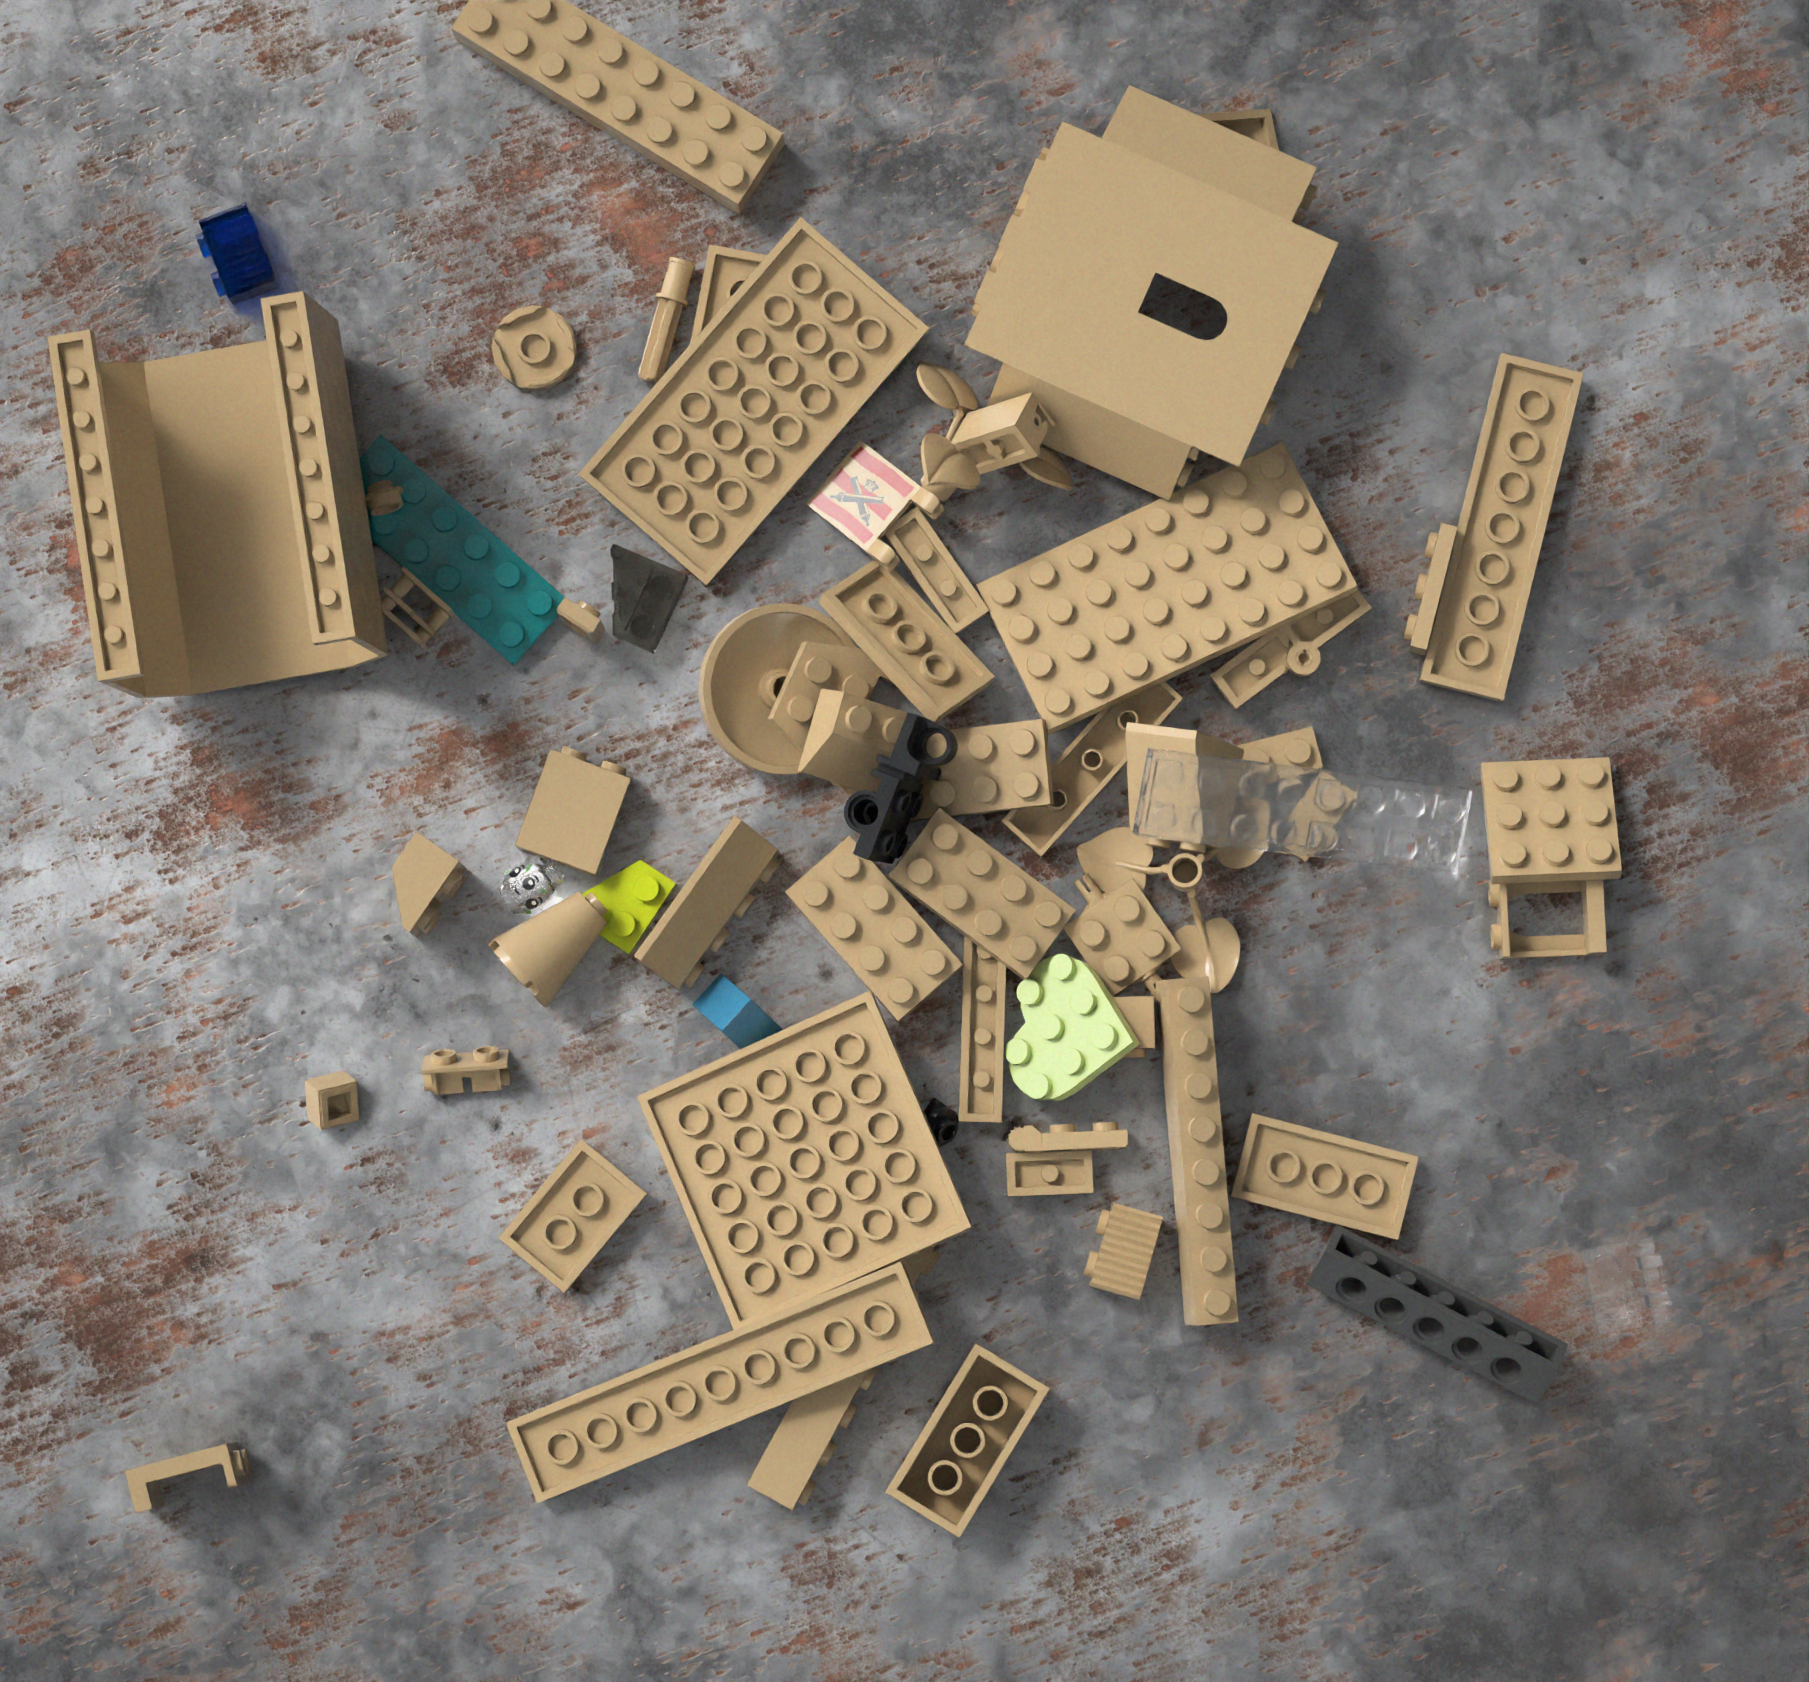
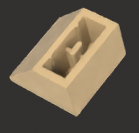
M418 832L414 834L392 866L402 927L416 938H419L422 932H425L427 935L431 933L442 916V913L438 911L447 896L454 899L467 880L463 876L466 867L459 860Z

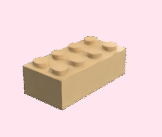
M849 835L788 888L785 894L899 1024L963 968V964L873 861L853 854L857 843Z
M975 1343L885 1493L960 1538L1050 1388Z

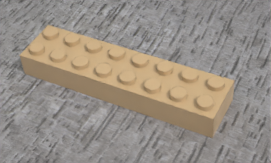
M1164 681L1100 711L1051 765L1054 805L1011 810L1003 818L1001 824L1041 859L1126 765L1127 722L1160 726L1182 702L1183 697Z

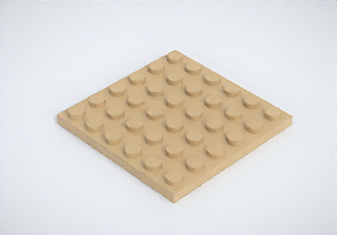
M871 991L637 1096L733 1329L884 1269L974 1228L874 994Z

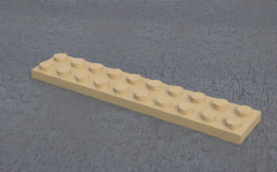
M901 1261L508 1421L506 1425L535 1499L539 1503L936 1341L904 1261Z

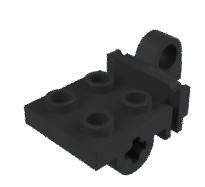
M907 713L891 757L888 758L878 754L876 758L879 761L877 768H873L871 771V775L882 779L877 792L868 790L858 791L851 795L845 804L844 818L846 823L852 830L860 833L853 852L854 855L870 861L893 864L895 858L901 857L908 841V835L905 832L909 821L918 815L924 797L920 794L923 788V784H921L922 779L939 781L942 770L936 766L949 763L957 753V739L949 729L920 715ZM940 733L946 739L947 747L943 755L938 758H932L927 752V741L932 735Z

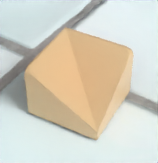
M338 1071L305 1080L307 1118L320 1130L359 1120L357 1081L348 1073Z

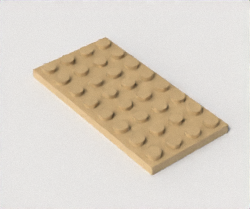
M800 217L578 475L708 586L929 331V327Z
M1284 442L1242 460L1239 467L1235 465L1229 466L1172 493L1170 500L1158 499L976 584L977 591L990 610L989 615L1040 719L1045 720L1048 735L1358 591V586Z

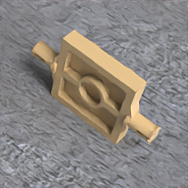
M1089 873L1085 874L1082 879L1091 892L1088 891L1081 879H1078L1073 884L1076 885L1088 904L1082 913L1067 923L1063 929L1086 962L1100 976L1112 997L1127 986L1143 981L1157 1002L1154 984L1157 981H1162L1157 971L1166 959L1182 949L1181 945L1134 878L1118 889L1102 894L1089 876Z

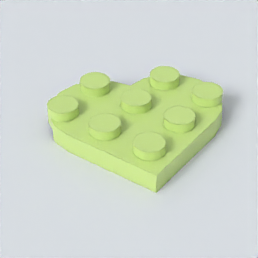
M1057 954L1039 962L1028 978L1018 985L1016 991L1017 998L1021 1002L1020 1008L1026 1023L1015 1034L1014 1039L1007 1043L1005 1057L1009 1061V1070L1014 1083L1024 1094L1041 1101H1061L1078 1092L1137 1047L1140 1042L1097 972L1086 962L1065 954Z

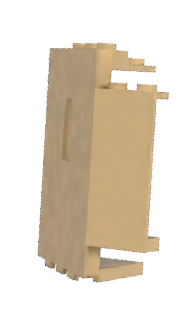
M1131 85L1128 86L1102 138L1062 121L1050 149L1043 147L1039 158H1036L1014 214L1009 219L999 242V248L974 299L975 305L972 308L971 315L976 316L964 346L1003 362L987 407L1033 392L1055 422L1054 427L1048 428L1041 443L1042 445L1166 500H1170L1176 485L1182 488L1185 487L1194 467L1187 460L1189 458L1196 461L1200 450L1239 467L1259 423L1267 426L1273 415L1277 402L1270 400L1284 367L1292 371L1302 347L1295 344L1308 313L1312 312L1317 315L1327 293L1320 286L1339 242L1300 226L1305 214L1298 211L1299 208L1308 211L1318 187L1312 185L1311 181L1317 167ZM1155 273L1222 303L1227 313V324L1223 332L1214 339H1197L1139 313Z

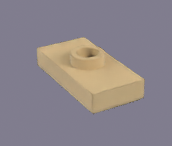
M564 597L556 609L564 625L594 644L596 642L599 643L606 632L601 619L598 618L601 613L581 600L575 604Z

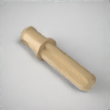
M676 257L669 258V265L661 293L658 292L655 295V298L658 299V304L638 372V377L641 380L656 384L665 373L682 308L688 306V301L685 298L692 272L695 269L694 263Z

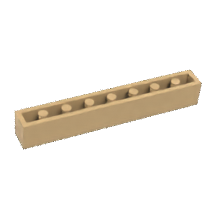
M1209 976L1157 981L1155 985L1185 1325L1193 1326L1239 1322Z
M935 1246L902 1260L913 1286L920 1274L929 1277L940 1256L939 1253L933 1251ZM870 1368L792 1400L747 1486L791 1510L794 1509L797 1502L805 1506L817 1484L810 1480L817 1464L826 1467L837 1447V1444L830 1441L838 1426L844 1429L848 1427L858 1406L851 1403L858 1388L865 1391L868 1390L879 1368Z

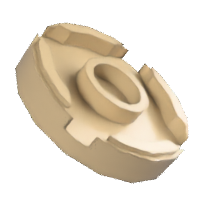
M531 305L518 308L502 319L493 337L492 352L495 365L505 380L520 389L539 391L552 388L566 378L574 366L577 346L574 332L563 316L550 309Z

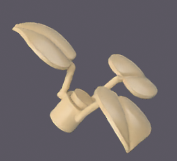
M918 361L916 364L918 366L916 375L925 394L941 407L953 410L954 419L946 438L938 434L928 433L921 443V459L924 472L920 480L921 485L924 489L935 495L939 501H947L957 488L970 490L975 489L980 484V475L974 463L951 443L963 419V411H975L978 407L977 399L969 384L954 371L936 363ZM1041 444L1039 447L1041 452L1038 457L1019 462L1023 470L1044 483L1070 491L1074 489L1071 475L1062 458L1054 449Z
M1256 797L1234 798L1223 850L1208 848L1210 850L1205 854H1199L1196 857L1188 853L1178 854L1172 858L1169 865L1148 867L1153 860L1152 846L1145 845L1146 837L1130 832V827H1117L1107 830L1097 837L1080 844L1076 849L1080 865L1084 873H1089V876L1102 892L1116 890L1132 878H1134L1141 890L1144 891L1146 874L1152 876L1167 874L1170 883L1175 889L1187 892L1196 925L1183 926L1174 934L1182 949L1170 957L1171 962L1183 978L1209 976L1210 993L1217 994L1221 992L1233 978L1240 958V940L1234 926L1225 918L1216 917L1205 923L1203 922L1195 889L1199 887L1203 879L1202 864L1212 859L1215 855L1223 866L1230 869L1247 868L1260 859L1268 841L1267 801Z

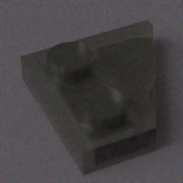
M613 544L610 549L611 558L613 559V582H611L612 600L614 601V613L612 614L613 636L616 639L654 654L689 577L685 573Z

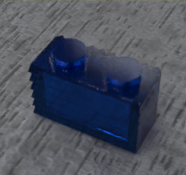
M246 202L198 220L202 232L195 236L204 258L210 256L213 258L217 271L210 273L219 297L227 295L232 305H236L280 287Z

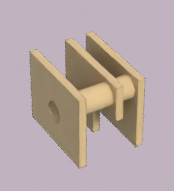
M403 567L400 570L402 576L390 589L385 587L382 590L385 593L380 599L382 613L425 651L428 648L426 642L431 637L436 639L439 636L436 631L449 617L453 620L456 615L445 602ZM413 586L438 606L425 621L418 617L401 600ZM396 605L420 626L415 632L410 630L391 613V610Z

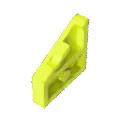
M639 860L585 891L582 895L586 897L592 892L608 910L602 916L607 925L599 936L628 955H631L677 884L642 860Z

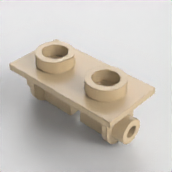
M482 1046L474 1049L473 1052L456 1053L452 1049H439L431 1052L430 1055H424L421 1074H424L425 1092L433 1091V1095L464 1093L463 1078L471 1077L472 1092L503 1090V1086L511 1085L510 1068H507L509 1049L499 1050L495 1046Z

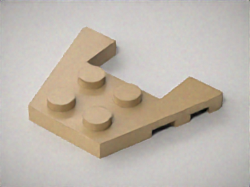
M802 642L768 720L803 753L821 689L843 691L869 700L879 678L894 686L896 685L861 648ZM831 782L848 797L858 792V790Z

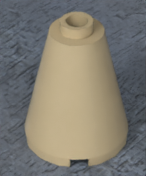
M578 891L497 936L488 943V946L527 989L529 988L534 994V998L543 1007H547L607 925L602 916L608 910L592 892L584 897Z

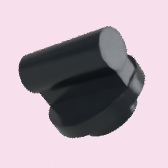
M933 1097L925 1108L924 1113L940 1148L951 1142L956 1136L958 1115L954 1110Z

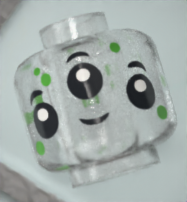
M533 854L508 868L503 873V884L499 886V891L506 906L513 914L517 915L520 913L525 917L531 918L562 900L561 884L566 880L563 871L554 860L547 862L543 857Z

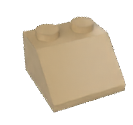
M821 689L797 771L858 791L868 790L877 792L882 779L871 775V771L873 768H877L879 761L876 758L878 754L888 758L891 757L907 712L847 692Z

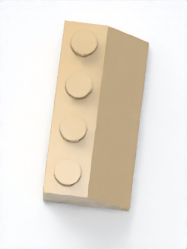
M734 815L635 953L634 957L636 960L678 991H681L685 984L692 988L706 969L700 963L709 950L717 953L731 934L725 928L735 915L742 918L756 898L750 893L757 883L761 880L766 884L781 863L775 859L779 854L778 849Z

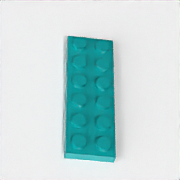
M380 435L359 458L364 494H368L367 488L372 484L390 480L393 487L401 486L404 492L400 494L403 506L392 513L381 516L371 515L369 507L366 506L371 540L402 568L405 567L453 610L457 617L515 667L559 618L556 609L564 596L394 445Z

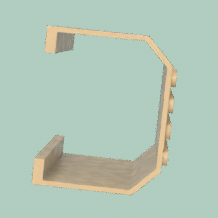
M304 291L261 298L267 340L147 362H99L95 334L90 329L47 337L95 667L99 682L137 698L192 696L353 668L389 655L338 319Z

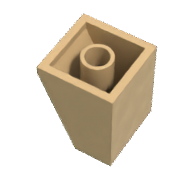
M1127 722L1126 754L1130 832L1146 837L1145 845L1161 849H1170L1171 843L1180 844V850L1196 854H1205L1206 847L1223 850L1244 749L1195 730Z

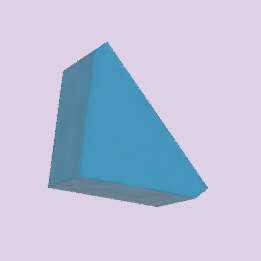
M722 973L692 1004L740 1049L783 1030Z

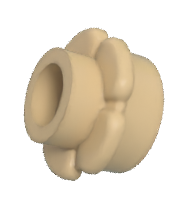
M380 481L367 488L368 494L365 495V501L371 515H386L403 506L400 494L404 490L401 486L393 487L392 481Z

